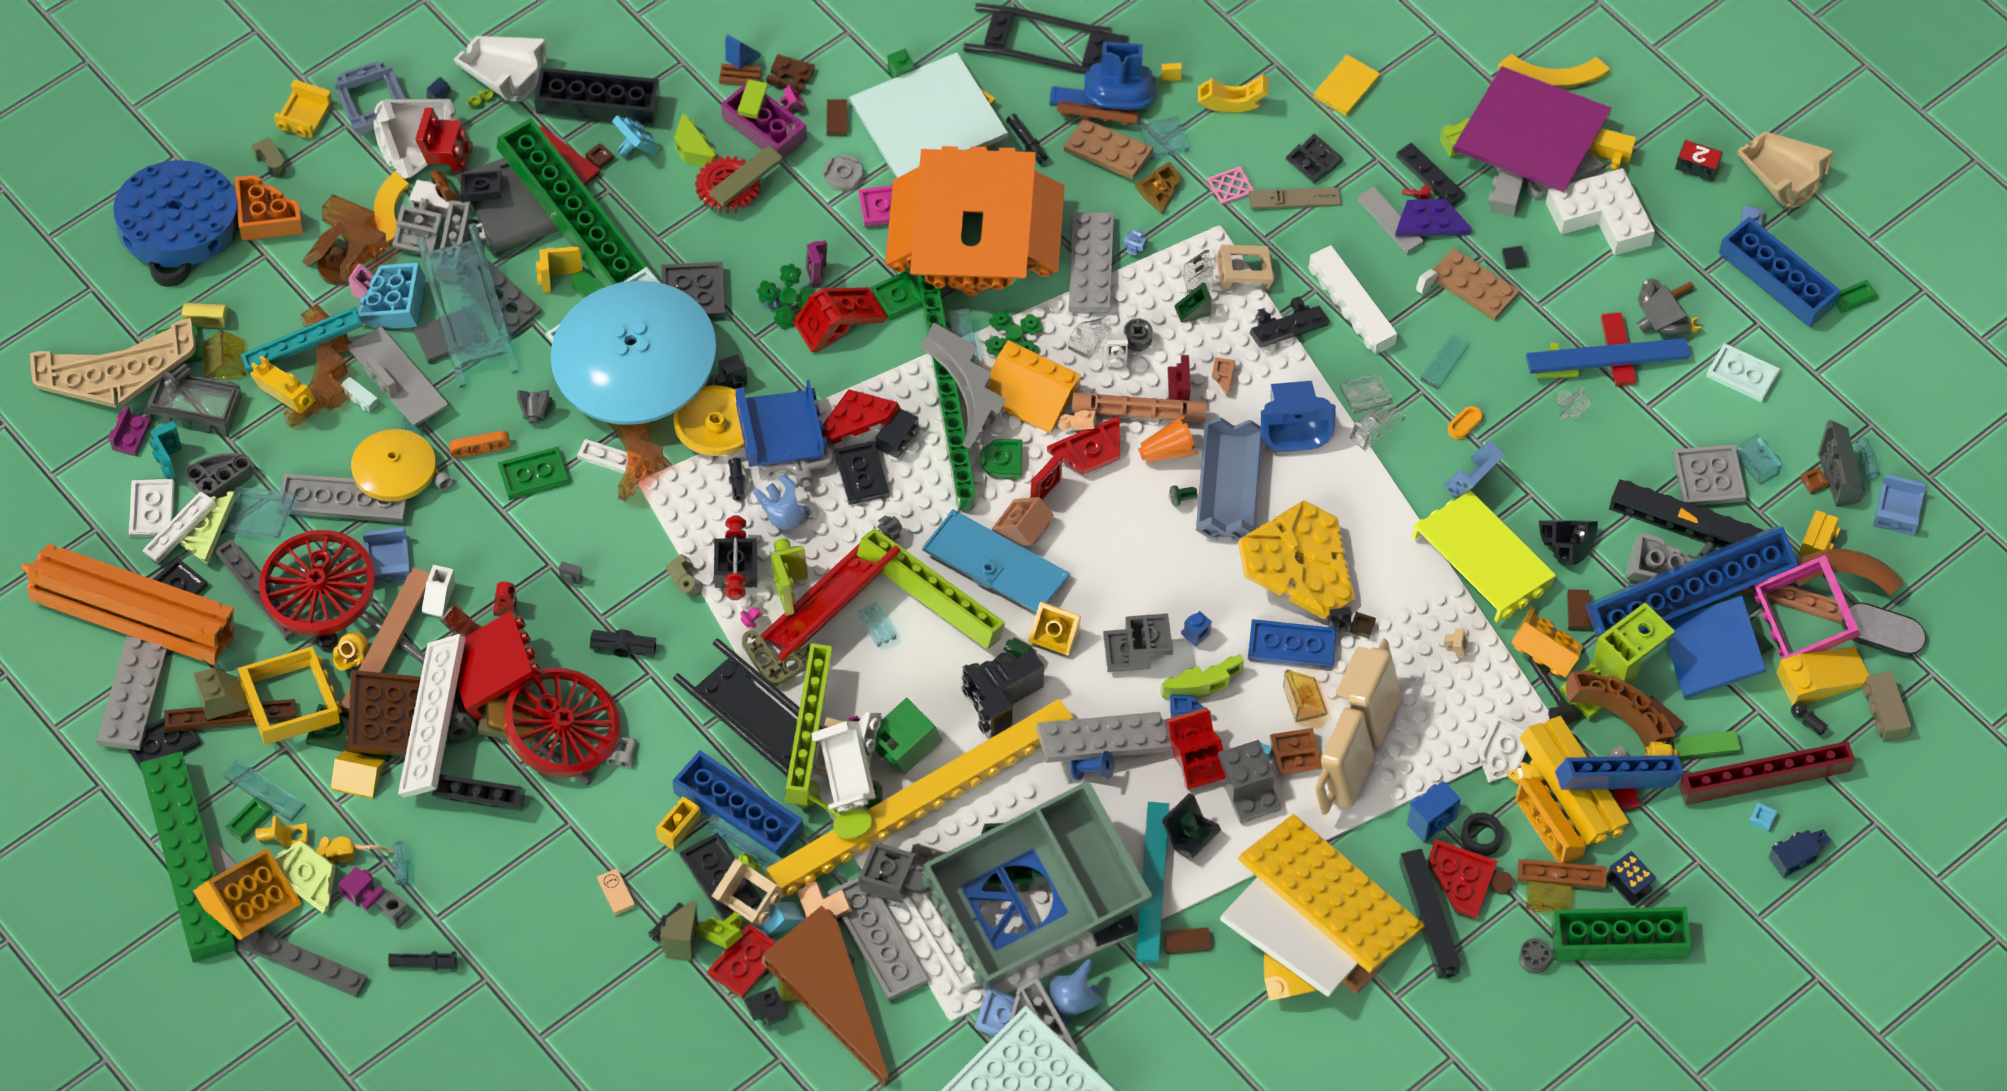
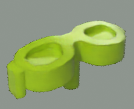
M486 89L484 92L479 91V96L467 99V104L474 108H479L482 101L487 103L493 99L494 91L491 89Z

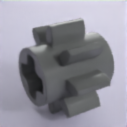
M885 515L878 520L880 523L876 527L878 531L892 541L901 537L899 533L902 530V525L895 516L891 518V516Z

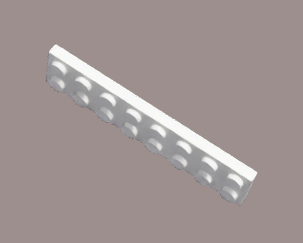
M461 634L427 644L398 792L403 798L437 789L465 644V637Z

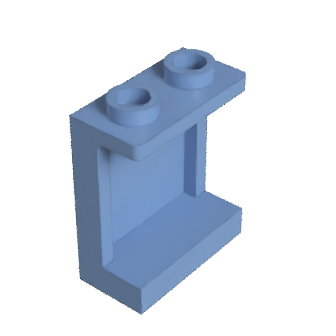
M1489 440L1470 457L1478 467L1469 476L1462 470H1459L1444 483L1448 492L1457 499L1475 486L1504 454Z
M1886 474L1873 526L1914 536L1918 527L1920 510L1927 484L1917 480L1900 478L1897 475Z
M392 527L386 530L363 532L364 547L373 563L375 586L405 582L410 573L405 528Z

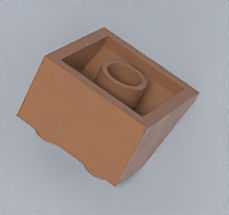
M1040 497L1014 499L992 527V531L1020 546H1030L1037 542L1038 536L1049 526V521L1054 514Z

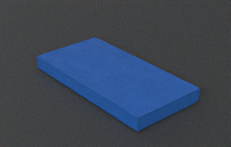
M1252 619L1248 660L1333 669L1336 633L1331 627Z

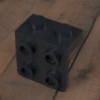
M1191 793L1187 794L1162 820L1174 850L1191 859L1221 831L1219 824L1203 817L1197 800Z

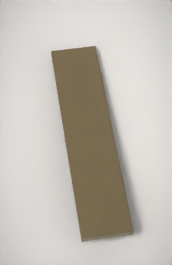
M1339 187L1249 191L1251 209L1341 206Z

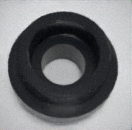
M335 633L317 636L316 643L322 650H331L337 645L338 638Z

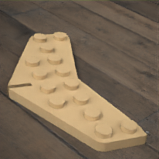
M191 318L180 320L171 324L170 329L126 350L103 355L51 354L50 351L30 353L32 382L40 390L117 408L115 392L118 391V402L122 407L161 379L165 372L172 371L195 353L193 321Z

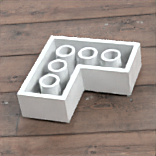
M1623 168L1570 183L1565 193L1553 188L1548 189L1546 205L1561 235L1599 224L1614 256L1652 245L1655 231Z

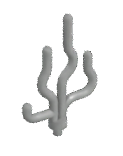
M827 447L824 450L826 458L821 461L808 463L807 460L758 467L768 473L789 470L794 473L798 485L803 487L805 491H809L812 489L811 484L814 481L811 471L830 466L834 460V454L832 449Z

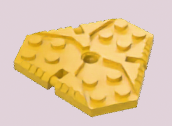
M1305 500L1276 516L1273 522L1268 521L1238 541L1245 578L1279 596L1283 593L1289 595L1290 602L1323 619L1329 616L1330 609L1343 608L1355 599L1348 563L1344 560L1345 549L1343 548L1344 544L1338 518Z

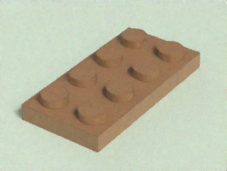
M1086 119L1081 121L1063 146L1064 152L1132 180L1135 179L1153 153V147Z
M1455 248L1433 269L1438 273L1435 281L1437 284L1493 321L1519 295L1518 289Z

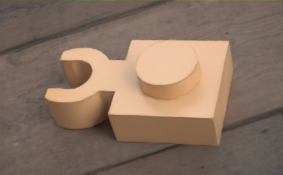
M1082 410L1075 412L1074 416L1068 414L1060 415L1059 427L1060 430H1066L1071 427L1074 430L1094 429L1097 419L1096 411Z

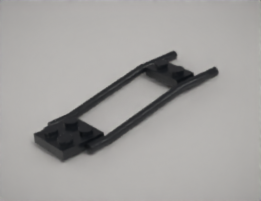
M976 3L975 11L993 13L985 37V44L964 43L963 50L1004 55L1085 74L1089 72L1092 65L1102 62L1103 42L1129 43L1130 39L1128 35L1112 34V27L1089 25L1016 7ZM1013 15L1089 32L1090 35L1082 66L1005 48Z

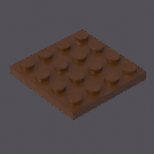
M358 670L351 671L347 751L406 757L421 680L420 676Z

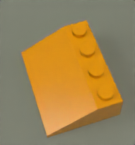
M1009 340L999 353L988 379L991 382L988 389L1006 399L1002 406L1006 408L1004 412L1050 434L1059 422L1060 415L1064 414L1072 402L1073 392H1078L1081 385V374Z
M268 847L193 890L203 908L240 940L302 904Z

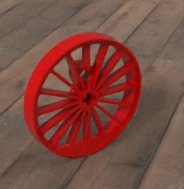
M314 530L295 535L280 544L267 558L259 580L261 599L270 616L281 627L290 632L304 636H323L338 632L359 619L373 598L375 575L372 560L368 552L358 541L340 532ZM324 542L323 549L312 553L310 543ZM329 542L341 544L330 560L327 553ZM307 545L312 566L311 570L294 553V549ZM346 548L356 552V554L332 569ZM290 554L306 574L279 561L285 555ZM359 559H362L366 564V567L339 574ZM320 560H322V562H324V563L321 564V565H317V564H316V563H317L318 561H320ZM277 567L300 579L270 576L274 568ZM367 574L366 584L339 582ZM268 584L297 585L268 593ZM335 588L364 591L358 600ZM329 592L355 605L345 612ZM297 593L276 609L270 602V600ZM323 594L341 613L340 616L329 620ZM318 595L320 596L325 620H313ZM303 599L291 617L281 614ZM312 599L308 619L298 618Z
M567 668L541 669V680L554 679L556 698L547 692L543 682L539 684L534 677L514 687L508 697L504 711L503 722L507 740L513 751L524 763L543 774L562 778L587 774L598 768L611 754L617 744L620 733V718L617 707L609 693L591 677ZM559 679L573 682L565 708H562ZM536 683L542 696L538 699L526 687ZM579 684L590 692L570 711L568 708L576 685ZM521 693L535 705V709L515 702V698ZM592 695H595L602 703L600 706L573 715ZM541 704H547L549 709L543 708ZM513 709L539 719H513ZM606 710L610 721L579 719ZM515 726H544L520 736L515 729ZM582 727H609L611 729L606 736ZM550 731L531 750L523 743V740ZM556 733L547 759L545 760L536 755L535 752ZM559 734L563 764L550 762ZM581 735L599 741L600 743L596 747H594ZM574 739L590 752L585 758ZM566 740L579 762L576 765H568Z

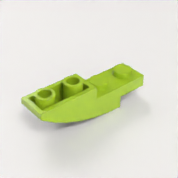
M1240 654L1235 657L1230 656L1222 663L1208 667L1204 672H1202L1199 666L1193 669L1188 668L1174 678L1170 677L1161 684V696L1163 698H1170V695L1200 697L1229 687L1230 677L1243 671L1244 659Z

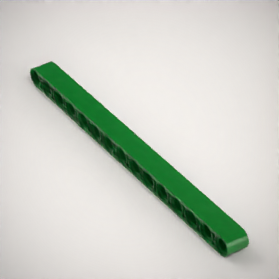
M916 275L926 333L929 332L933 323H937L946 329L940 289L926 282L925 276ZM931 356L956 505L960 510L969 511L975 506V487L968 448L963 446L966 436L957 385L946 368Z

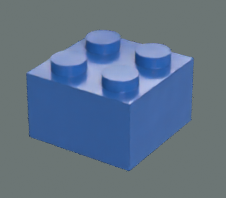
M1444 780L1438 785L1433 784L1429 787L1426 794L1421 797L1417 796L1411 801L1407 826L1425 843L1457 819L1461 798Z

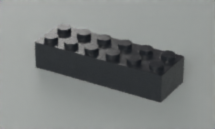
M540 67L534 97L536 114L604 121H613L616 116H620L622 118L628 117L634 123L638 121L645 125H655L660 98L659 79Z

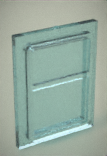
M236 487L234 493L237 497L222 532L280 538L297 495L295 493Z

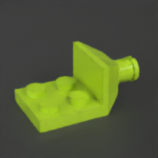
M780 538L774 542L775 551L771 553L774 584L787 616L794 614L793 605L796 604L794 592H791L795 590L793 582L808 578L804 546L791 547L787 538Z

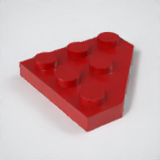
M848 389L823 423L824 431L821 433L822 437H826L827 442L836 444L848 435L853 434L857 436L870 431L869 427L879 423L882 426L888 424L900 409L899 403Z
M1435 839L1428 857V863L1455 913L1476 920L1498 861Z

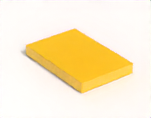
M1346 55L1315 91L1314 98L1347 116L1380 78V73Z

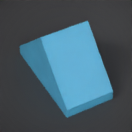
M778 902L771 909L768 920L761 927L758 926V928L766 936L772 938L797 926L804 920V917L795 902Z

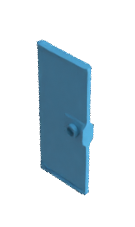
M954 509L950 511L922 548V551L970 576L977 584L985 588H992L1036 613L1039 603L1044 602L1048 604L1071 575L1070 572Z

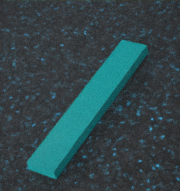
M353 307L241 354L247 373L250 374L254 370L251 365L252 363L258 366L261 364L260 356L268 359L270 364H274L358 329L363 324L357 308Z

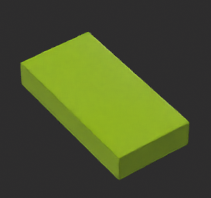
M748 79L738 108V115L754 119L758 118L768 83Z

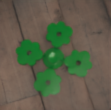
M792 263L788 264V266L783 265L780 268L781 275L779 278L787 286L782 288L780 293L776 289V284L773 282L769 283L767 280L762 281L760 287L756 290L761 303L768 302L771 304L779 296L781 302L785 304L775 310L776 315L773 319L774 323L780 325L782 329L787 328V326H794L795 312L791 311L788 305L796 301L799 303V308L802 309L808 301L807 298L809 299L816 292L813 289H802L801 293L797 294L796 290L791 288L794 284L800 282L799 277L801 276L800 268H795V265Z
M1007 311L993 313V317L989 319V324L994 326V329L997 331L1002 329L1006 332L1005 338L993 336L992 339L985 341L987 353H993L995 357H998L1007 340L1013 343L1018 342L1019 346L1036 354L1039 352V346L1034 344L1032 340L1026 342L1021 339L1023 338V333L1029 332L1030 335H1034L1036 332L1042 331L1043 325L1041 324L1040 317L1035 318L1033 314H1028L1020 320L1021 327L1017 325L1010 326L1013 319L1009 317Z

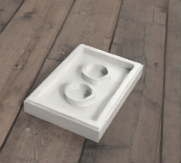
M132 480L129 522L130 538L156 537L173 520L174 480Z

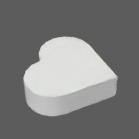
M1433 269L1423 273L1419 277L1416 291L1421 295L1426 294L1431 285L1436 281L1438 273Z

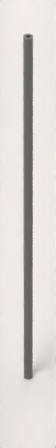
M302 568L299 569V572L306 574ZM329 592L335 600L347 609L355 605ZM365 611L360 618L379 632L382 623ZM401 638L397 646L424 665L425 655ZM534 736L531 745H537L540 740ZM543 744L538 750L548 757L550 747ZM553 750L551 760L557 764H563L562 756ZM586 774L576 777L586 786L592 781V778Z

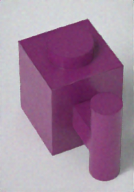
M357 866L338 884L340 894L356 907L365 900L360 905L365 911L385 893L381 887L372 892L375 889L373 876L364 869L362 871Z

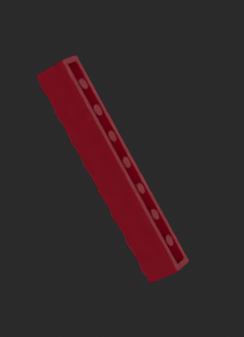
M1849 741L1682 774L1679 789L1684 804L1690 805L1848 773L1852 770L1855 758Z

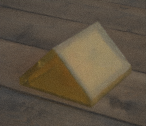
M220 330L203 343L205 378L219 379L247 376L241 354L245 353V341L243 338Z
M1286 670L1284 673L1283 689L1295 723L1327 715L1328 713L1315 677Z

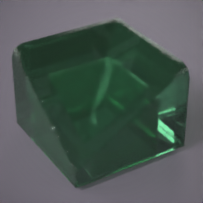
M1191 810L1180 819L1185 834L1202 842L1211 833V830L1197 824Z

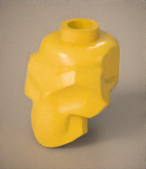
M360 632L345 634L340 639L338 646L333 649V663L335 667L343 671L362 664L368 650L367 638Z

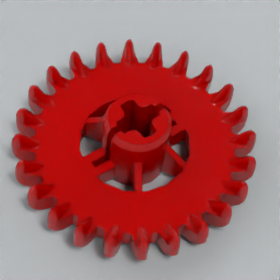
M726 156V159L719 157L718 161L712 159L711 164L705 163V168L699 169L700 174L696 175L695 187L699 200L702 201L704 199V206L710 203V208L713 210L717 205L718 212H721L723 206L710 196L709 191L714 188V185H718L746 163L745 159L738 161L736 156L733 159L730 156ZM760 179L725 206L727 214L730 207H733L735 213H737L738 205L745 210L744 202L751 206V198L755 201L757 200L756 193L760 194Z

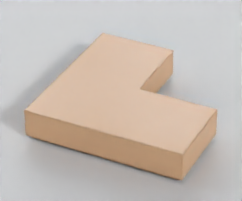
M817 881L797 890L806 917L821 905L826 910H831L835 914L836 919L852 911L846 893L843 890L824 898Z

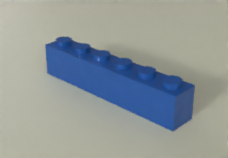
M1678 755L1568 757L1555 770V774L1561 790L1673 787L1682 777L1684 771Z

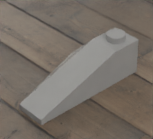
M1639 532L1628 558L1625 579L1641 582L1692 561V559L1684 555L1678 548L1674 549L1666 544L1665 540L1660 537Z

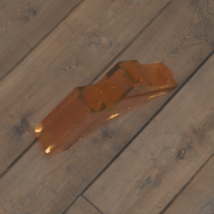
M334 194L323 204L322 221L331 226L337 223L345 226L341 235L347 244L348 252L340 265L341 280L349 282V277L359 263H366L369 257L376 260L380 254L385 252L387 248L386 233L375 229V212Z

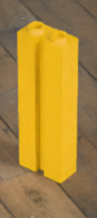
M1558 716L1547 720L1544 724L1538 723L1529 726L1519 739L1586 844L1589 845L1595 842L1600 844L1608 837L1616 838L1623 834V829L1629 821L1608 789L1561 790L1555 770L1568 757H1587L1562 717Z

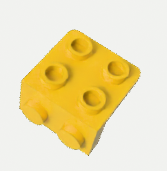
M579 247L539 249L540 261H536L538 285H542L543 293L551 292L550 275L574 274L582 271L581 249Z

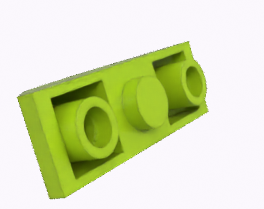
M686 114L681 115L674 137L675 150L686 164L705 167V163L711 164V160H716L718 157L715 149L709 147L706 137L703 133L698 132L695 122L692 119L689 120Z

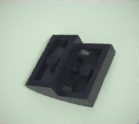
M1315 133L1302 146L1298 144L1285 157L1289 163L1313 183L1321 180L1343 161V157Z

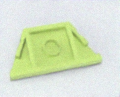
M232 491L227 492V496L218 499L215 496L210 497L217 505L179 543L205 564H208L237 497Z
M298 841L288 850L278 853V856L274 859L293 890L320 912L327 914L336 866L304 841Z

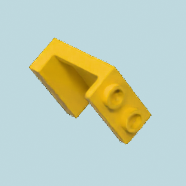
M294 79L291 84L292 94L281 113L274 115L275 124L282 131H289L300 137L313 139L333 103L331 91Z

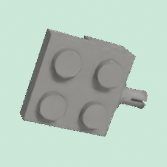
M421 198L419 209L401 205L392 244L393 248L433 256L442 215L427 211L429 199L426 198L424 200V198Z

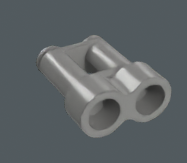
M619 735L617 744L607 757L606 762L612 766L619 765L623 768H631L633 762L632 755L637 740L632 737L628 739ZM622 744L627 745L625 752L621 751Z

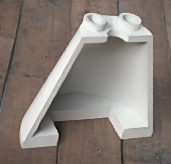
M476 36L467 46V52L461 51L454 58L456 66L465 70L504 99L519 102L529 97L537 87L540 67H542V63L546 64L545 39Z
M385 99L377 104L374 111L377 114V119L374 120L377 143L387 164L394 166L397 169L395 171L401 177H412L428 165L415 140L425 107H433L439 120H454L456 109L450 99Z

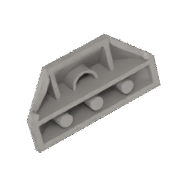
M1038 977L1018 987L1010 1021L1027 1006L1075 1053L1080 1054Z

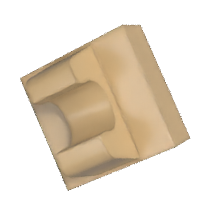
M1455 628V634L1445 635L1444 644L1447 645L1446 650L1455 652L1457 658L1466 657L1468 637L1464 628Z

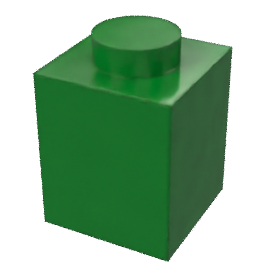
M906 48L887 55L888 71L893 79L914 70V62Z

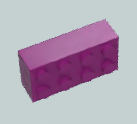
M746 82L721 103L722 119L762 150L769 145L784 159L807 139L806 124L767 94H765L757 119L738 115V108L747 84Z

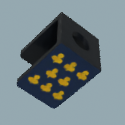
M1630 851L1609 867L1606 879L1633 906L1652 892L1653 888L1650 884L1656 880V876Z

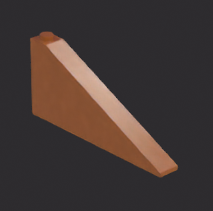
M821 905L767 950L762 956V964L885 1087L888 1083L889 1075L836 916L831 910H826Z

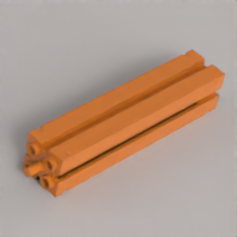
M48 543L38 553L37 559L33 564L24 562L21 570L25 571L28 576L27 591H29V601L40 602L41 605L149 643L160 645L201 661L205 660L209 664L215 665L222 655L223 648H227L234 639V626L231 625L234 620V607L223 606L214 600L70 550L57 548L55 545Z

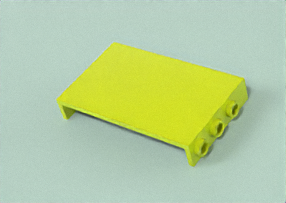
M1471 490L1456 500H1450L1445 507L1440 510H1434L1429 517L1424 520L1420 519L1414 525L1412 538L1415 540L1423 535L1497 609L1494 618L1496 623L1503 618L1508 619L1514 611L1519 608H1525L1529 601L1534 598H1540L1546 590L1552 587L1556 575Z

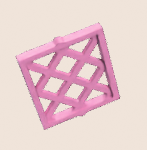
M1240 166L1207 178L1213 193L1221 205L1249 196V191H1254ZM1241 173L1243 179L1237 178V174ZM1225 177L1232 179L1230 184L1224 182ZM1235 180L1241 182L1240 187L1233 185ZM1212 182L1218 183V188H1215ZM1244 183L1247 184L1249 190L1242 188ZM1222 185L1228 186L1227 191L1221 190L1220 188ZM1231 188L1237 189V194L1230 193ZM1218 193L1225 194L1224 199H1222Z

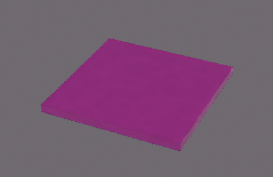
M1501 66L1454 144L1453 150L1565 193L1609 117L1612 107Z

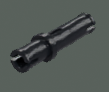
M1011 114L1014 118L1013 120L1009 115L1006 122L1025 145V150L1027 152H1036L1035 160L1038 164L1043 163L1041 158L1045 162L1048 159V155L1040 147V142L1033 138L1017 114Z

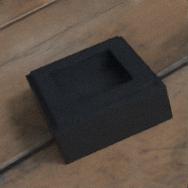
M1522 246L1502 248L1501 253L1506 269L1526 266L1527 262Z

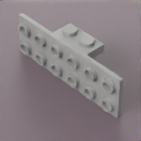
M378 327L347 346L348 351L365 369L369 378L377 383L380 391L388 396L412 426L419 425L448 407V403L382 327Z

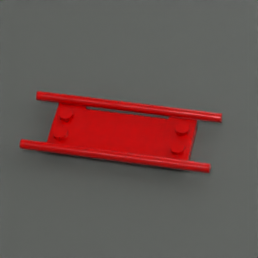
M859 543L796 601V604L793 605L794 614L786 616L784 612L760 636L764 642L768 640L773 646L784 648L777 655L778 659L783 662L794 651L797 652L885 570L884 567L901 552L900 548L895 545L878 562L856 558ZM754 640V641L752 642V644H753V646L755 647V649H754V652H755V651L757 650V648H756V646H755V640Z

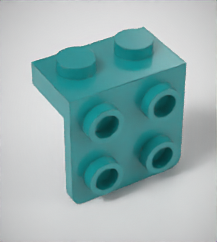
M171 421L150 431L152 440H149L156 462H160L162 465L161 470L165 478H170L176 482L173 465L168 455L182 449L177 427Z

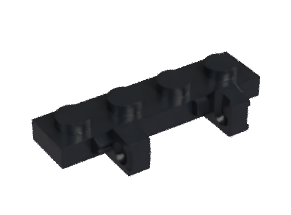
M1298 296L1292 298L1290 302V307L1295 310L1292 315L1277 320L1275 317L1271 318L1270 313L1265 311V307L1258 309L1255 316L1258 326L1252 327L1249 333L1258 347L1262 348L1328 326L1330 320L1320 306L1310 308L1308 305L1305 306L1304 301Z

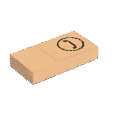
M617 868L597 876V881L615 916L635 908V903Z

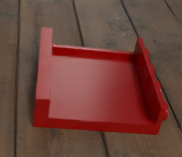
M512 610L465 636L457 685L465 709L475 720L483 716L481 706L528 679L534 677L539 684L542 683L540 677L542 670L534 659L537 656L529 644L531 638L524 630L526 624L521 616L517 617Z

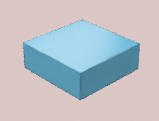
M1757 803L1748 823L1769 832L1778 811Z

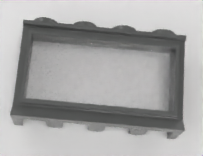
M189 374L179 382L180 388L177 391L171 387L167 388L163 377L155 383L148 405L144 409L146 417L150 418L151 422L154 415L161 416L163 423L171 422L172 418L180 419L185 428H190L192 422L201 423L202 429L205 432H210L212 426L221 427L223 436L228 437L242 397L240 385L234 382L217 381L213 378H201L193 374Z

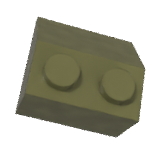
M217 668L193 673L196 692L207 720L250 709L238 677Z
M691 901L669 916L666 920V925L661 927V949H665L666 958L692 961L696 929L699 922L697 901Z

